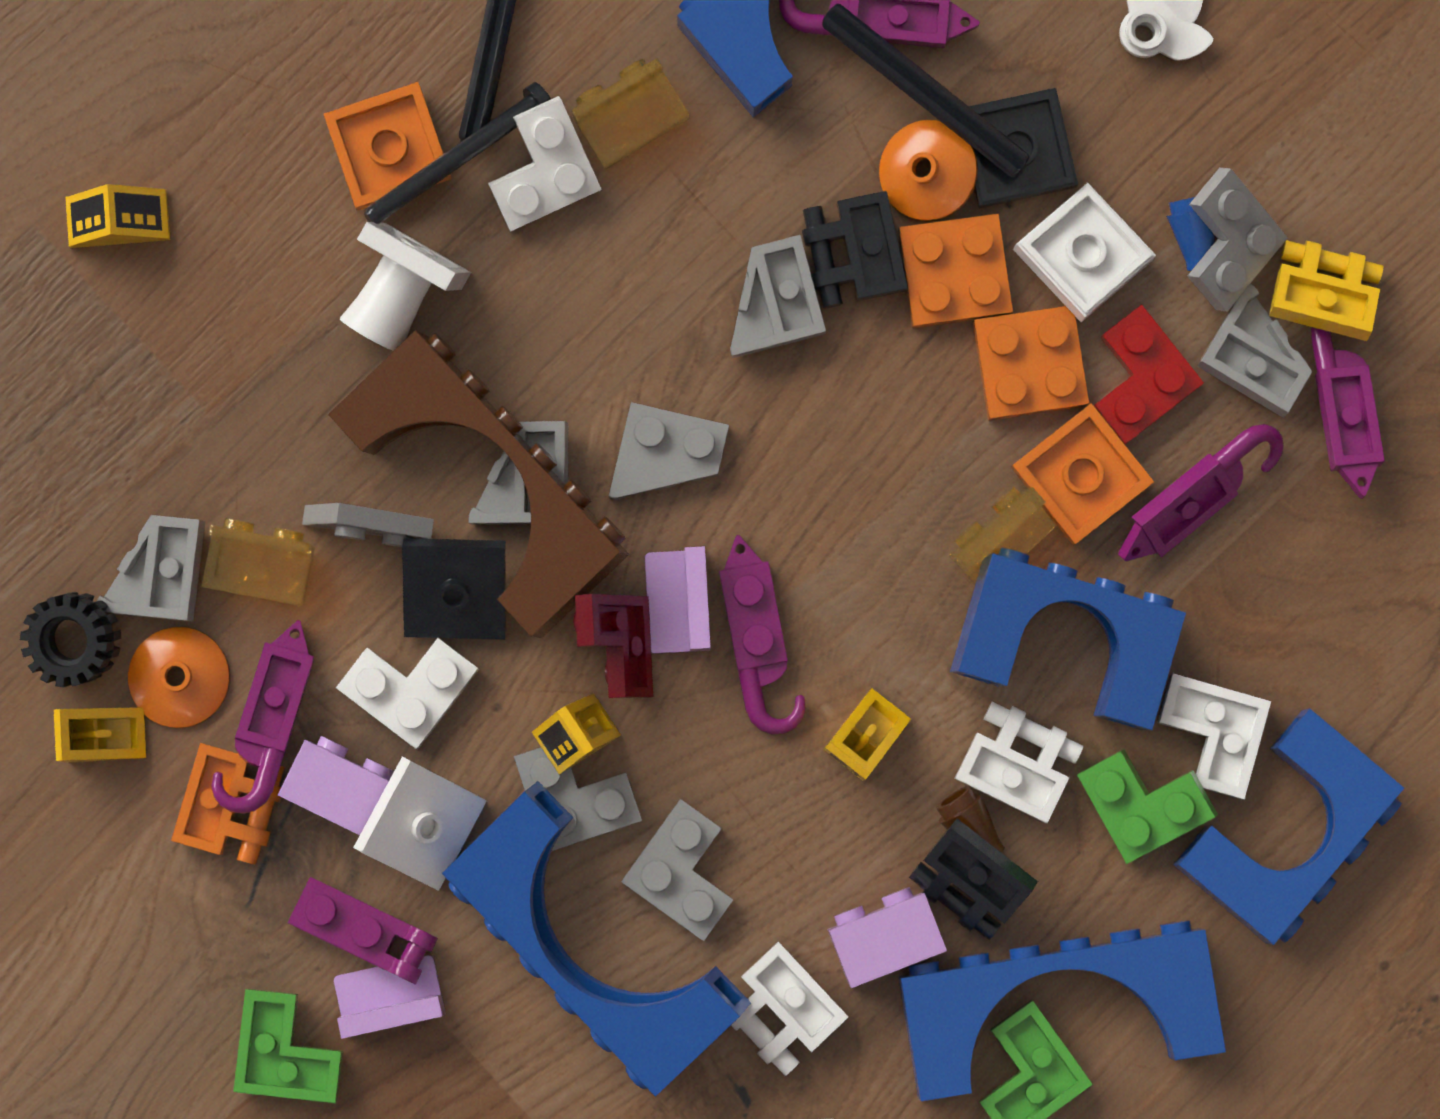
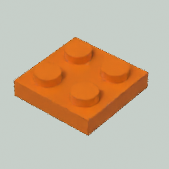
M419 82L323 114L357 211L366 209L369 205L443 155ZM451 174L437 184L451 180Z
M999 213L899 227L898 233L908 287L907 295L912 329L1013 313Z
M1066 306L982 318L973 321L988 421L1089 405L1076 317Z
M1092 403L1011 466L1012 470L1073 546L1154 483L1153 479Z

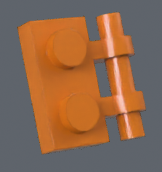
M200 743L171 841L223 855L228 836L242 840L237 860L256 865L261 846L267 847L271 834L266 829L274 802L280 803L281 800L278 793L281 789L280 782L285 767L280 766L273 792L267 802L257 810L250 812L247 825L233 821L235 812H230L220 806L214 798L211 784L213 774L221 772L223 774L224 789L229 795L240 797L241 792L248 794L255 780L246 777L249 764L238 753Z

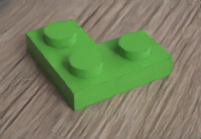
M1125 749L1077 774L1126 864L1218 815L1194 770L1149 793Z
M245 989L233 1092L328 1103L337 1102L343 1051L293 1045L298 994Z
M1033 1000L1028 1001L990 1029L1019 1070L1017 1074L979 1100V1103L991 1119H1046L1093 1085Z

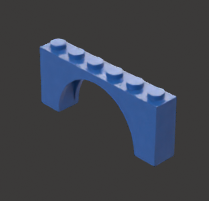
M683 0L679 5L682 12L677 15L678 28L753 118L792 87L793 76L784 65L773 41L769 23L770 0Z
M537 781L525 790L442 874L450 881L449 887L453 894L462 902L471 904L485 918L484 923L490 933L501 941H507L520 955L519 959L523 967L534 977L542 978L555 991V998L559 1005L572 1015L577 1014L591 1029L590 1034L597 1045L607 1052H613L626 1066V1072L630 1079L640 1088L648 1089L656 1097L743 1014L751 1002L716 966L699 979L683 987L663 992L641 993L607 985L585 972L570 958L557 940L551 927L545 905L544 883L551 851L564 828L573 819V816Z
M1188 920L1160 925V935L1141 937L1140 928L1109 933L1110 943L1091 946L1090 937H1080L1059 941L1061 951L1041 954L1039 945L1009 949L1010 959L990 962L989 953L959 957L960 967L940 970L938 961L908 966L909 975L899 976L898 978L918 1099L920 1101H927L972 1093L970 1077L973 1049L979 1031L991 1010L1008 992L1019 984L1043 973L1057 970L1073 969L1100 973L1129 989L1141 1000L1154 1017L1164 1038L1168 1056L1173 1060L1226 1052L1205 929H1192L1191 922Z

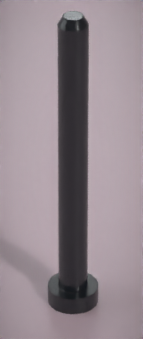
M536 82L523 89L524 98L369 205L364 213L367 221L376 224L381 223L517 128L513 117L551 100L548 93Z

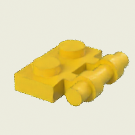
M1286 240L1280 259L1297 263L1299 266L1281 265L1277 274L1269 316L1367 341L1373 330L1380 289L1363 285L1361 280L1379 284L1384 266L1365 261L1366 256L1350 252L1348 256L1323 250L1321 249L1322 244L1306 240L1303 245ZM1317 269L1342 275V279L1317 273Z

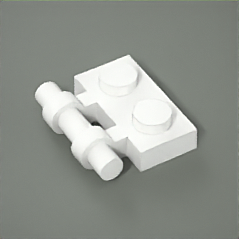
M992 701L983 720L1000 727V732L995 741L980 733H976L954 779L1043 823H1048L1069 780V777L1051 768L1057 756L1075 764L1082 752L1083 745L1066 738V731L1055 726L1050 730L1025 718L1026 712L1014 706L1009 710ZM1016 736L1042 748L1036 761L1010 749Z
M777 942L741 976L755 992L748 998L751 1004L731 1026L736 1031L741 1028L760 1049L757 1054L767 1065L772 1062L786 1076L800 1063L787 1049L797 1037L812 1052L848 1016L790 953ZM765 1004L786 1025L776 1035L755 1014Z

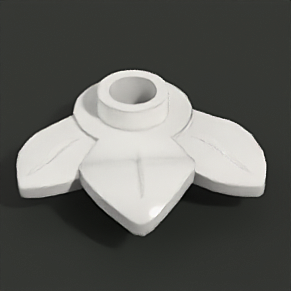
M1127 0L1129 13L1124 17L1119 29L1121 44L1127 52L1140 58H1149L1161 53L1173 60L1180 61L1200 55L1213 42L1211 34L1194 23L1201 10L1203 0ZM1139 26L1148 27L1152 31V39L1146 42L1139 40L1135 35V29Z

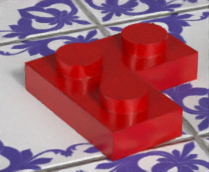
M1142 304L1100 337L1131 377L1093 406L1125 445L1204 384Z

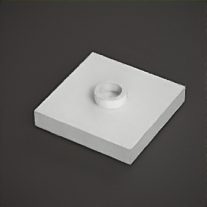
M1089 183L1085 184L1022 238L1013 249L1081 323L1152 262L1156 256Z
M402 757L353 848L439 891L446 878L442 873L456 860L487 800Z

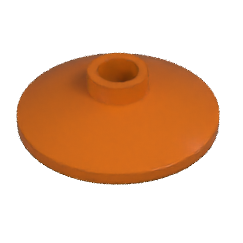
M937 120L917 121L900 129L887 143L879 166L881 187L883 191H887L888 200L892 206L908 217L924 221L942 219L960 209L972 194L978 175V164L974 148L945 124ZM928 159L931 163V171L927 176L919 177L916 173V166L921 160Z
M187 627L166 628L150 635L136 649L128 670V686L136 706L142 707L144 715L150 720L172 728L191 727L211 717L222 705L230 682L228 662L219 645L208 635ZM174 667L182 668L185 673V679L179 686H172L167 679L168 672Z

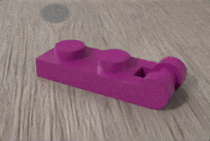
M312 877L309 878L287 922L415 985L422 973V970L418 969L426 951L432 952L438 940L437 937ZM396 936L408 941L400 960L388 954Z

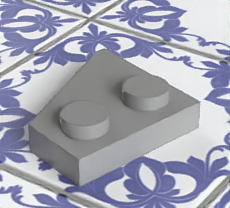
M801 235L752 247L730 347L732 358L826 334Z
M1250 284L1231 307L1197 367L1284 418L1292 408L1312 370L1301 354L1290 346L1288 335L1278 320H1271L1256 298L1259 292Z
M631 402L609 498L618 500L642 492L665 489L680 483L718 476L729 425Z
M565 421L520 422L523 429L518 434L530 447L538 443L552 456L557 463V466L552 471L566 484L568 482L569 423ZM504 451L501 458L495 461L487 477L489 482L476 508L473 507L469 514V524H531V510L526 486L514 462Z
M343 503L305 505L302 525L335 530L334 536L347 539L365 540L366 534L383 536L382 544L402 547L404 538L431 539L434 519Z
M151 515L138 535L136 546L127 552L118 566L117 570L120 572L105 596H99L96 601H103L108 605L104 612L193 622L205 521Z

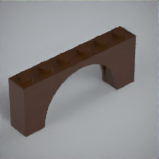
M415 330L328 415L362 452L372 455L377 454L386 445L407 433L423 428L446 425L474 429L490 438L506 452L520 472L526 486L531 510V530L527 551L521 567L510 585L497 600L531 637L543 638L575 607V595L589 594L630 555L621 546V543L626 538L607 517L604 516L600 521L596 519L586 508L592 502L591 499L574 481L570 479L564 484L552 471L557 466L556 461L541 445L535 443L530 447L518 434L523 429V426L504 406L497 411L484 397L490 392L487 386L471 370L468 369L462 374L450 361L456 354L439 335L434 333L429 338L427 335Z

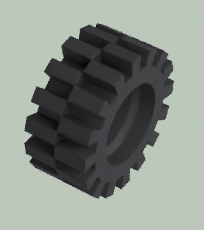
M71 592L48 598L47 601L38 603L32 609L35 613L27 615L23 622L29 625V629L21 631L20 640L28 641L29 647L21 649L23 658L32 656L34 662L28 665L32 673L42 671L43 674L40 680L46 683L56 681L55 686L67 687L70 685L73 687L93 681L103 676L101 673L109 671L114 665L110 659L119 656L121 647L114 646V641L122 638L121 630L113 631L111 624L118 622L114 613L110 615L105 614L104 611L108 608L105 602H93L94 596L88 593L78 595V592ZM65 620H71L81 625L87 636L86 650L77 659H71L61 654L55 643L56 629Z

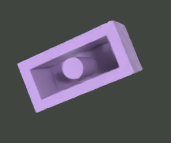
M323 736L320 737L317 744L304 740L278 796L360 835L394 771L366 758L362 767L344 758L348 748Z
M910 887L882 897L885 907L865 914L863 906H859L834 916L837 926L827 930L850 988L947 951L925 893L913 896Z

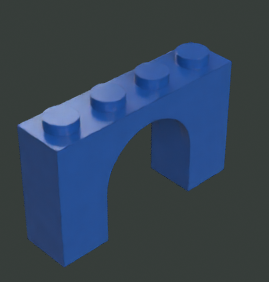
M1000 548L999 555L994 553L985 555L950 672L997 687L1007 686L1023 631L1030 619L1038 611L1052 603L1074 604L1085 609L1098 620L1104 629L1109 644L1108 667L1093 716L1138 730H1153L1186 615L1185 612L1172 609L1174 600L1149 592H1144L1143 599L1124 594L1126 585L1105 578L1097 577L1095 585L1076 579L1077 570L1049 562L1047 570L1028 564L1029 555L1007 548Z
M1310 708L1301 710L1270 747V750L1311 783L1324 803L1327 819L1326 831L1321 845L1313 856L1297 867L1281 871L1272 870L1256 863L1213 826H1204L1173 863L1178 870L1266 944L1274 945L1278 939L1286 943L1298 931L1304 922V919L1299 916L1311 900L1318 904L1327 896L1337 882L1332 877L1333 873L1343 861L1349 865L1352 864L1369 844V841L1364 838L1367 832L1376 822L1381 826L1386 824L1402 804L1396 798L1404 787Z

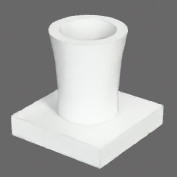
M366 222L357 240L383 254V257L357 298L340 317V320L359 334L394 351L407 339L413 320L431 284L433 283L445 291L462 290L471 272L387 223L381 222L376 224L374 222Z

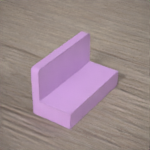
M705 546L685 547V551L647 553L645 555L646 590L647 596H649L651 653L710 651Z
M427 955L423 957L418 969L422 970V973L416 985L379 967L336 976L334 978V985L341 1017L337 1018L341 1039L444 1016L446 1012L433 956Z

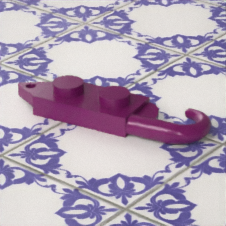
M779 0L780 12L784 20L792 28L804 33L833 36L822 26V20L825 15L803 13L797 9L794 0ZM832 0L829 7L830 10L835 4L843 5L886 41L893 44L945 48L946 42L978 28L980 24L978 20L950 0ZM962 20H967L969 22V26L964 27L961 25L960 22Z
M1312 327L1311 339L1317 370L1315 379L1330 470L1338 471L1360 499H1363L1367 494L1377 467H1380L1385 462L1369 365L1356 353L1346 350H1334L1331 332ZM1357 480L1362 481L1364 486H1359Z
M1266 424L1254 425L1242 431L1213 456L1211 454L1206 455L1132 516L1135 523L1118 555L1124 561L1155 553L1162 558L1238 495L1237 490L1243 480L1241 458L1260 443L1268 442L1270 452L1267 459L1261 465V470L1269 472L1278 463L1284 447L1280 432L1275 427Z
M736 535L725 568L719 571L745 710L751 723L760 731L771 735L785 734L795 729L802 721L806 710L805 697L798 695L795 698V708L786 718L775 719L766 711L762 686L773 683L784 674L787 669V654L769 561L762 562L741 536ZM738 545H742L745 548V552L738 554L735 548Z
M300 620L292 624L271 644L265 642L235 735V749L239 756L248 764L258 768L251 791L244 797H233L224 789L223 774L221 772L213 774L211 787L214 798L220 806L230 812L244 814L255 811L267 802L273 792L314 663V656L308 653ZM293 632L299 633V637L296 639L290 635Z

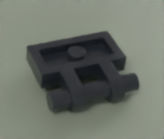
M887 191L837 201L840 221L826 224L822 206L803 210L806 229L802 230L805 246H810L816 271L811 277L815 290H820L823 308L842 305L843 301L839 286L851 282L854 283L857 301L907 291L908 287ZM844 238L850 265L835 268L830 242Z
M959 819L952 823L923 860L934 868L937 874L920 862L909 876L911 880L924 889L922 893H925L927 899L933 903L937 900L960 917L958 923L969 931L974 928L988 940L994 936L1001 924L987 914V912L989 911L1005 924L1038 883L1036 879ZM953 883L964 893L970 896L974 901L972 902L971 900H969L966 896H964L950 884Z

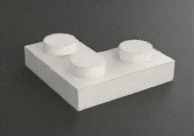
M559 96L513 117L533 163L488 183L510 232L602 190Z
M437 638L408 677H405L369 648H366L336 688L418 750L479 669Z
M1174 673L1171 674L1157 723L1205 736L1206 739L1196 772L1201 785L1209 791L1241 800L1245 799L1271 701Z

